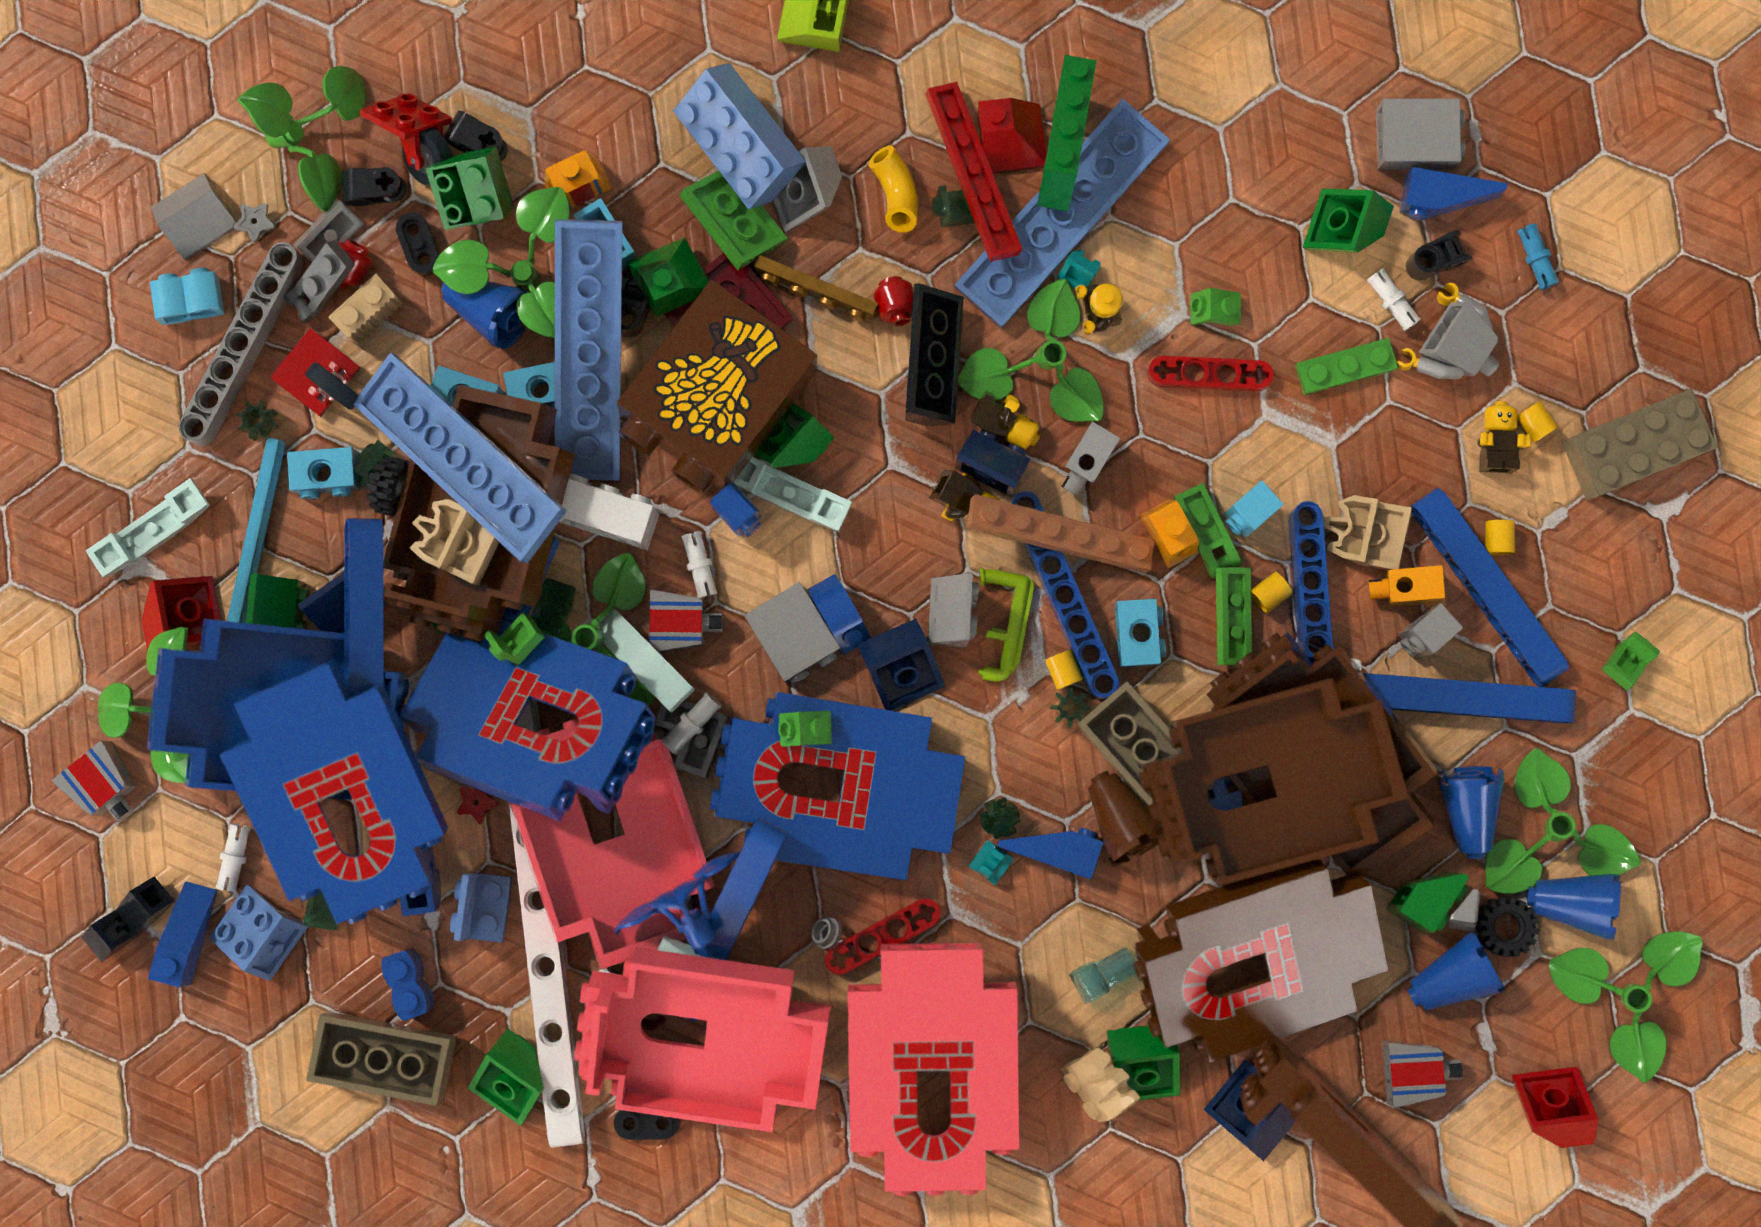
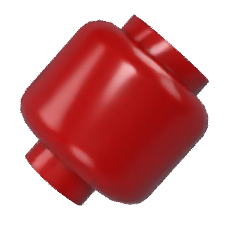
M346 239L345 242H337L355 264L339 287L347 289L349 285H361L372 266V259L368 255L369 249L350 239Z
M900 276L889 277L879 282L878 287L874 291L873 298L878 303L877 313L881 321L892 323L895 327L908 324L913 313L914 288L911 282L903 280Z

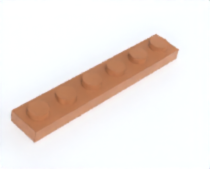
M976 494L971 497L966 529L1142 573H1147L1151 570L1154 548L1153 539Z

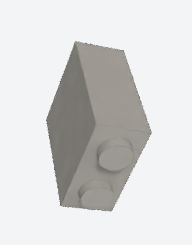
M1382 99L1376 108L1377 170H1411L1412 167L1428 170H1454L1461 160L1464 159L1466 146L1465 141L1461 140L1460 129L1464 127L1465 112L1463 109H1460V99Z
M800 582L744 615L785 683L792 681L795 685L810 676L809 669L818 664L821 668H824L838 659L836 653L841 651Z

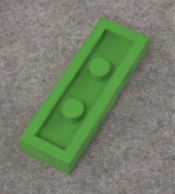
M1386 338L1296 363L1295 368L1303 395L1305 396L1397 370L1398 366L1390 340Z
M1216 568L1217 665H1236V662L1252 652L1251 568Z

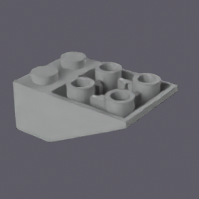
M973 573L931 578L928 643L930 646L966 648L969 640H974L977 629V615H971V608H975L978 602L979 582H972Z

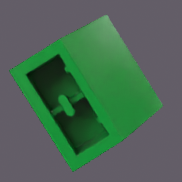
M497 147L466 152L425 168L444 230L504 219L514 209Z
M1446 872L1403 881L1386 909L1419 931L1435 933L1436 930H1442L1450 918L1448 911L1454 901L1458 903L1466 894L1468 886L1465 884L1469 876L1464 873Z

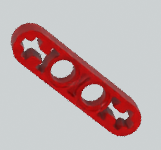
M1158 356L1150 363L1147 371L1150 382L1159 387L1254 392L1266 389L1274 377L1270 364L1261 360ZM1160 364H1165L1166 370H1176L1177 364H1181L1182 366L1179 371L1180 381L1175 380L1177 376L1175 373H1169L1165 379H1160L1159 373H1155L1154 369H1158ZM1194 364L1201 367L1203 370L1201 380L1191 381L1187 378L1185 371L1189 365ZM1228 366L1233 369L1235 378L1232 382L1225 383L1218 378L1217 372L1220 367ZM1241 367H1245L1243 374H1253L1256 368H1259L1261 374L1266 375V378H1263L1260 384L1256 383L1254 377H1245L1243 379L1244 384L1239 383L1242 375Z
M930 898L919 899L848 937L827 951L825 955L826 967L834 974H845L881 955V944H901L931 928L940 918L941 911L939 905ZM925 903L927 907L933 906L935 909L931 914L933 919L929 922L925 918L916 921L915 923L919 928L912 931L910 920L904 913L910 910L913 917L920 912L919 906ZM894 919L903 920L907 926L906 933L899 938L892 937L887 930L890 921ZM867 934L875 936L878 941V947L874 952L864 953L860 949L859 940L862 936ZM853 942L855 952L862 959L855 962L853 955L845 960V968L841 969L839 965L833 966L830 962L834 959L833 952L838 950L840 954H844L850 951L846 944Z

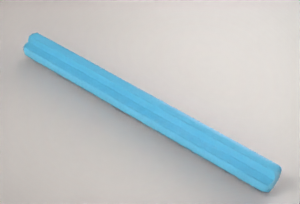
M268 438L266 440L227 621L246 623L251 573H258L286 445L284 441Z

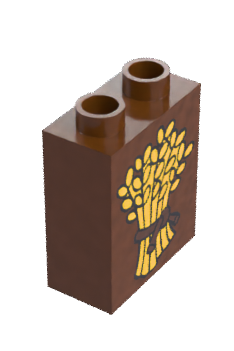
M711 279L616 402L620 418L625 421V424L618 433L630 445L647 456H650L655 448L660 446L678 459V462L671 470L672 473L696 492L703 494L710 484L722 490L729 483L735 481L814 376L817 370L818 355Z

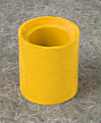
M1538 401L1517 415L1518 422L1525 432L1531 435L1533 443L1559 427L1541 401Z
M1514 520L1485 521V548L1490 555L1515 554Z
M1276 571L1251 589L1252 599L1266 614L1293 595L1289 584Z
M1071 649L1044 660L1057 690L1084 679Z

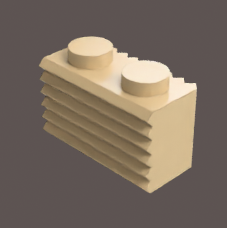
M375 274L329 315L328 318L355 345H360V341H365V337H369L370 332H374V328H379V324H384V319L388 320V315H393V311H398V307H402L403 302Z

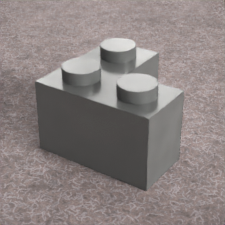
M684 700L672 713L662 704L655 725L672 731L681 721L680 716L684 712L688 713L696 704ZM715 712L702 726L704 730L699 735L695 734L679 751L680 753L674 767L708 779L721 744L723 725H728L730 717Z

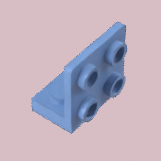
M474 872L465 873L462 875V880H457L454 898L459 900L457 913L453 912L450 921V932L454 933V941L475 939L504 942L513 877Z
M246 885L210 935V940L244 972L271 981L308 927L301 920L279 912L258 891Z

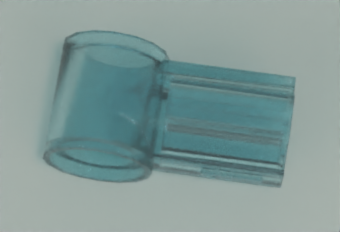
M1125 946L1097 962L1091 961L1077 968L1069 976L1083 1003L1087 1004L1110 991L1109 988L1134 976L1136 974L1133 966L1135 960Z

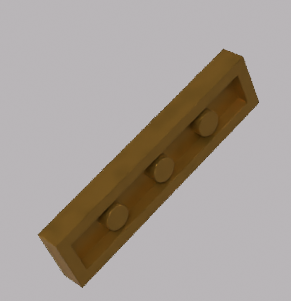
M759 255L755 264V270L760 275L759 279L773 286H777L778 283L789 287V292L802 298H806L807 294L818 298V303L826 308L836 310V307L845 309L848 311V316L858 321L865 322L866 318L874 321L877 314V302Z

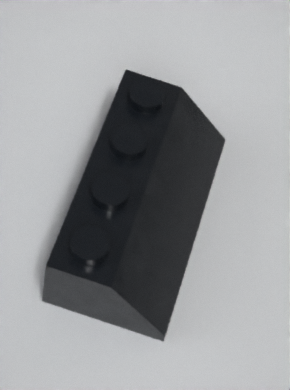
M920 283L914 284L905 421L924 426L955 424L964 297Z

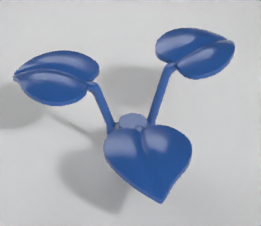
M741 851L721 855L710 860L693 874L694 879L676 886L673 890L666 891L652 901L646 902L632 910L615 927L616 935L619 934L621 929L639 924L653 914L662 913L677 927L679 933L685 934L692 950L712 942L716 935L708 922L711 915L707 908L704 883L709 876L718 873L738 858ZM697 887L701 913L698 909L689 911L685 904L688 897ZM668 908L682 910L684 914L680 917L682 923Z

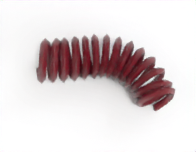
M659 1016L653 1021L643 1018L641 1025L643 1028L647 1027L648 1029L649 1027V1030L652 1025L653 1030V1024L655 1029L656 1026L659 1028L661 1024H664L662 1021L666 1022V1018Z

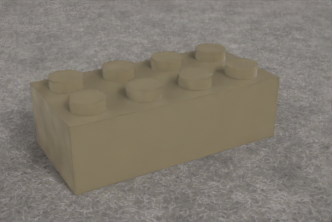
M1692 388L1577 434L1562 442L1587 501L1718 448Z
M1126 682L1077 725L1081 733L1148 807V805L1153 804L1150 791L1144 792L1139 777V773L1144 771L1142 764L1181 754L1179 748H1173L1169 727L1133 687ZM1215 780L1209 786L1208 792L1216 786Z
M326 1012L319 1016L306 1081L437 1106L444 1102L457 1036L335 1012Z

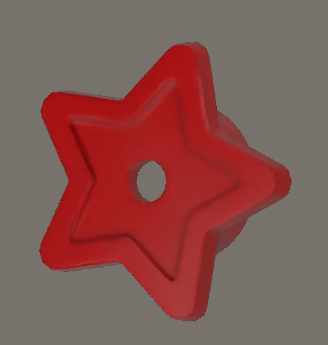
M460 787L459 789L463 802L458 808L457 814H471L479 824L483 823L488 810L499 805L486 792L467 787ZM475 799L479 800L478 805H474L473 802Z

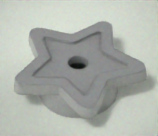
M263 203L252 208L241 204L242 218L234 225V229L247 232L252 242L256 243L261 235H264L268 230L275 229V225L267 217L269 205ZM253 219H257L256 224H252Z

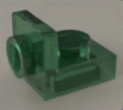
M550 578L545 579L542 595L531 614L539 629L557 635L561 634L573 610L576 593L574 586Z

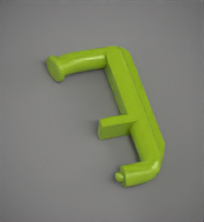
M980 567L979 579L981 586H985V584H998L1014 588L1006 630L992 627L991 631L987 630L985 638L1005 641L1000 668L984 665V668L978 671V674L982 675V680L1000 682L1007 679L1020 663L1034 584L1025 575Z

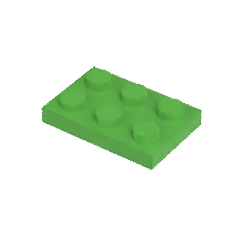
M719 171L684 188L680 194L681 199L737 270L757 260L759 255L764 256L784 245L788 239L763 206L749 210Z

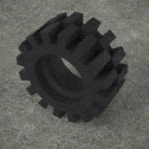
M386 457V459L382 458L379 460L380 465H374L375 474L370 473L368 477L372 479V482L367 484L366 487L367 490H371V493L367 494V500L371 501L369 506L375 509L376 513L395 517L410 461Z
M1498 897L1497 899L1492 898L1488 900V904H1483L1479 908L1481 912L1477 914L1478 921L1475 926V931L1478 932L1477 938L1483 943L1482 947L1493 954L1505 957L1520 956L1522 952H1528L1530 950L1528 947L1535 945L1537 941L1534 939L1535 934L1539 935V929L1536 928V923H1539L1538 917L1533 916L1535 911L1532 907H1527L1526 902L1511 897ZM1503 914L1512 915L1518 923L1516 935L1508 940L1500 938L1495 931V922Z

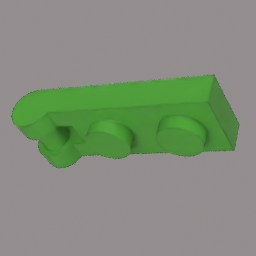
M1204 483L1174 496L1173 500L1178 501L1199 539L1198 551L1210 577H1216V568L1238 567L1242 565L1236 548ZM1221 546L1224 556L1215 559L1212 550Z

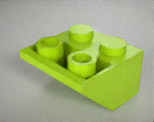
M785 0L777 41L839 52L849 0Z

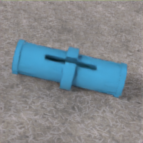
M1537 223L1525 226L1526 229H1519L1517 233L1527 254L1525 261L1527 265L1531 264L1539 289L1544 290L1550 288L1551 285L1559 284L1560 281L1557 279L1549 258L1552 254L1550 249H1546Z

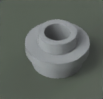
M821 918L816 921L812 928V940L819 948L830 950L840 941L842 926L835 918Z

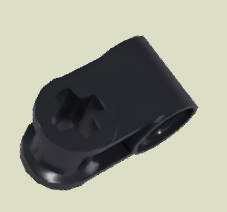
M460 110L456 112L452 123L444 135L449 145L465 153L486 149L485 146L489 144L487 148L493 147L491 145L496 143L494 147H497L500 161L504 160L508 152L507 145L498 130Z
M351 168L342 171L343 200L345 205L359 207L371 204L395 203L403 199L406 194V182L391 168ZM389 180H392L394 184H389Z
M1460 230L1449 232L1419 247L1406 261V271L1409 276L1415 280H1426L1473 259L1472 255L1466 253L1459 238L1461 235ZM1418 257L1426 258L1429 261L1430 268L1422 267L1419 264Z
M627 272L622 280L621 318L631 314L636 316V320L629 326L621 324V336L633 338L643 330L650 306L632 273Z

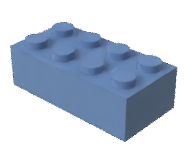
M730 63L705 69L673 110L749 210L772 202L806 163L805 159Z

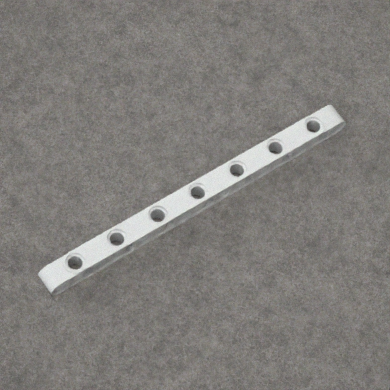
M531 698L517 726L537 732L535 700ZM509 803L538 1060L544 1086L542 1095L548 1142L550 1148L584 1144L585 1129L577 1061L574 1060L575 1040L563 941H555L545 908L537 909L532 904V896L539 890ZM543 957H549L554 961L555 968L550 975L544 974L540 970L539 962ZM550 1023H556L561 1027L562 1036L560 1040H553L548 1036L547 1027ZM563 1089L568 1092L570 1102L567 1106L557 1104L554 1098L556 1090Z

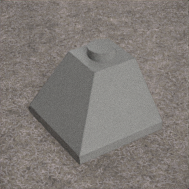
M805 147L799 151L806 163L774 199L784 233L791 232L831 206L842 178L832 147Z

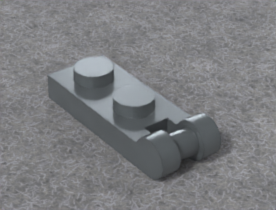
M335 240L325 243L296 286L284 297L289 306H294L299 311L298 317L303 323H309L319 315L354 267V262ZM306 296L311 300L309 304L304 299Z

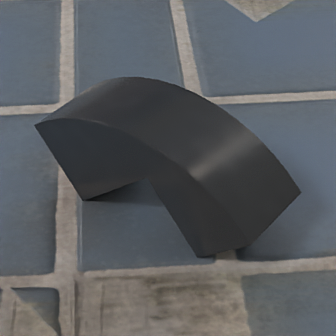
M154 876L129 891L116 910L91 924L81 938L100 961L103 962L150 927L167 911L175 900Z

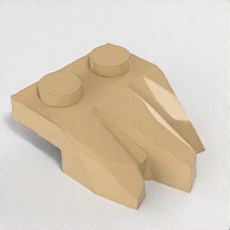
M1357 495L1338 501V507L1344 512V517H1327L1324 521V528L1337 533L1339 538L1337 541L1330 542L1326 550L1360 565L1384 570L1400 569L1412 507L1379 502L1378 499Z
M450 499L433 502L434 519L419 515L412 522L423 533L424 539L422 541H415L410 549L423 561L479 586L499 541L460 504Z
M1100 1048L1089 1050L1082 1057L1070 1060L1060 1068L1065 1075L1063 1080L1072 1092L1078 1093L1084 1102L1083 1108L1090 1118L1098 1122L1109 1121L1135 1105L1140 1099V1096L1127 1085L1130 1076L1122 1068H1115L1110 1055Z

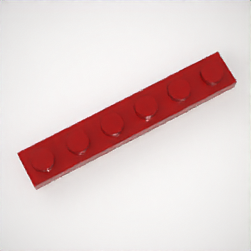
M953 82L928 88L925 95L989 261L993 262L1020 255L1022 251L1021 244L958 83Z

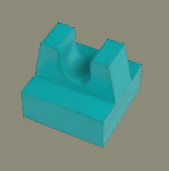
M1081 249L1072 251L1057 276L1060 280L1066 279L1069 286L1074 289L1078 285H1091L1101 264L1096 259L1091 262L1083 257L1085 252Z
M986 840L968 866L993 885H996L1014 859L989 840Z

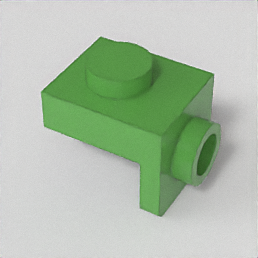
M1208 288L1192 293L1190 302L1191 324L1200 325L1208 322L1227 326L1240 325L1241 293L1216 288Z
M523 612L502 635H498L490 630L484 635L491 645L489 647L490 652L500 661L507 659L517 665H520L545 638L533 618Z
M1634 632L1617 644L1601 670L1625 690H1628L1634 686L1647 664L1657 658L1660 651L1639 633Z
M831 712L780 713L778 726L780 745L832 744Z

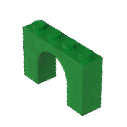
M1070 55L1064 56L1037 206L1063 211L1069 210L1078 172L1097 60Z

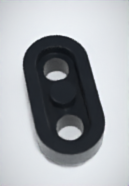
M406 213L396 223V233L406 261L416 274L422 276L433 274V266L440 254L429 224L418 213ZM412 227H419L417 235H409ZM423 256H430V261L426 265L420 264V259Z
M619 1110L614 1118V1128L620 1137L627 1140L668 1139L678 1131L681 1119L665 1117L669 1121V1126L663 1129L658 1126L657 1120L665 1116ZM627 1117H631L636 1121L635 1128L629 1129L625 1126L624 1121Z

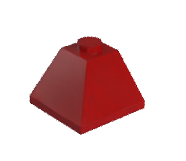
M1014 98L978 101L977 117L980 141L992 172L1000 173L1044 167L1046 148L1040 104Z
M213 576L151 581L142 616L147 650L151 641L158 634L180 627L188 628L186 647L201 644L203 620H221Z
M1578 1067L1512 1075V1081L1533 1133L1560 1148L1594 1144L1598 1116Z

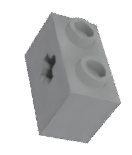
M1440 603L1425 609L1397 635L1402 639L1400 642L1402 648L1410 656L1414 657L1416 655L1418 658H1423L1435 654L1463 627Z

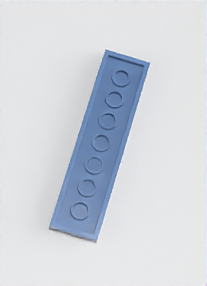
M1122 99L1082 143L1078 172L1069 210L1063 211L1037 206L1038 192L1012 220L1022 247L1020 255L990 262L985 250L954 284V288L1002 329L1165 149L1170 139Z
M555 219V409H557L555 417V447L575 454L570 474L578 475L588 480L619 481L620 434L618 432L620 430V414L616 402L621 397L622 221Z
M389 353L353 404L520 562H529L567 512L565 508L398 355Z

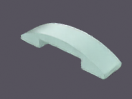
M754 457L751 458L734 481L739 488L765 501L838 532L853 502L825 489L821 490L770 467L765 462Z
M189 478L164 496L166 500L117 534L110 533L86 550V553L103 578L122 570L146 556L177 535L208 508V501L192 478Z
M615 608L599 623V627L604 633L603 644L619 660L628 663L637 679L671 713L695 690Z

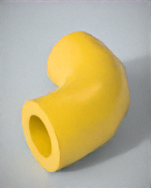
M888 145L878 150L871 157L868 166L881 183L886 196L887 211L885 221L887 225L896 232L905 233L911 231L917 223L918 195L909 168L892 145Z

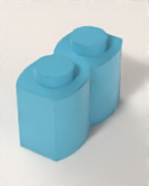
M208 268L193 269L190 271V274L178 277L174 273L162 274L158 276V280L150 282L155 320L161 325L177 324L193 319H205L225 314L220 279L214 271H209Z

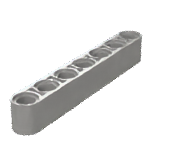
M277 243L269 250L179 422L178 427L181 436L197 446H207L216 438L286 304L285 295L295 287L305 266L304 258L289 243ZM287 254H292L293 259L291 263L287 266H281V259ZM272 282H278L277 290L273 294L267 295V286ZM257 310H263L261 320L252 323L251 317L253 313ZM248 338L247 347L242 351H237L236 346L239 340ZM228 366H233L232 376L223 380V370ZM217 394L218 403L214 407L208 408L207 401L209 397ZM198 423H203L202 433L197 437H193V427Z

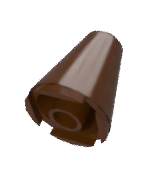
M1105 771L1091 779L1092 785L1088 788L1111 865L1124 864L1130 861L1128 855L1139 854L1141 856L1158 845L1157 838L1162 837L1159 823L1153 825L1149 809L1116 773L1109 774L1108 771Z

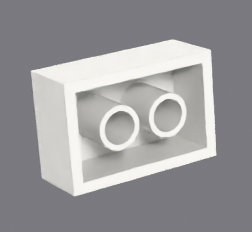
M570 474L562 507L567 512L559 523L648 551L660 515L649 498L637 494H632L631 498L624 497L622 493H619L620 490L615 487L601 484L600 488H596L591 483H588V479Z

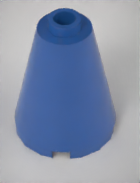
M488 281L486 286L477 293L461 294L443 283L441 289L443 300L493 347L508 349L523 335L526 328L521 326L523 322L518 316L516 304L519 297L527 293L525 290Z
M1489 766L1454 768L1455 774L1446 776V770L1437 773V783L1459 851L1466 853L1467 858L1486 857V852L1493 849L1504 784L1503 769L1499 768L1497 774L1492 773V767Z
M1603 874L1536 880L1535 887H1528L1527 906H1533L1534 914L1604 939L1613 940L1617 927H1612V922L1616 917L1618 918L1620 907V875Z
M1474 931L1466 934L1411 979L1412 988L1407 989L1415 1006L1423 1005L1425 1010L1500 994L1506 991Z

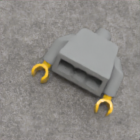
M1447 283L1444 289L1450 292L1452 296L1447 297L1443 293L1438 292L1437 301L1439 304L1448 307L1418 352L1422 357L1420 359L1416 358L1414 351L1409 348L1402 349L1400 353L1410 356L1412 361L1407 364L1396 361L1397 366L1401 370H1409L1412 367H1416L1417 372L1438 379L1458 380L1463 376H1475L1479 371L1485 376H1490L1497 370L1499 361L1490 354L1498 342V337L1492 331L1493 326L1486 307L1467 295L1463 294L1460 296L1456 284Z

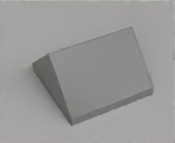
M205 173L151 207L157 225L185 260L233 231L234 225L237 223Z

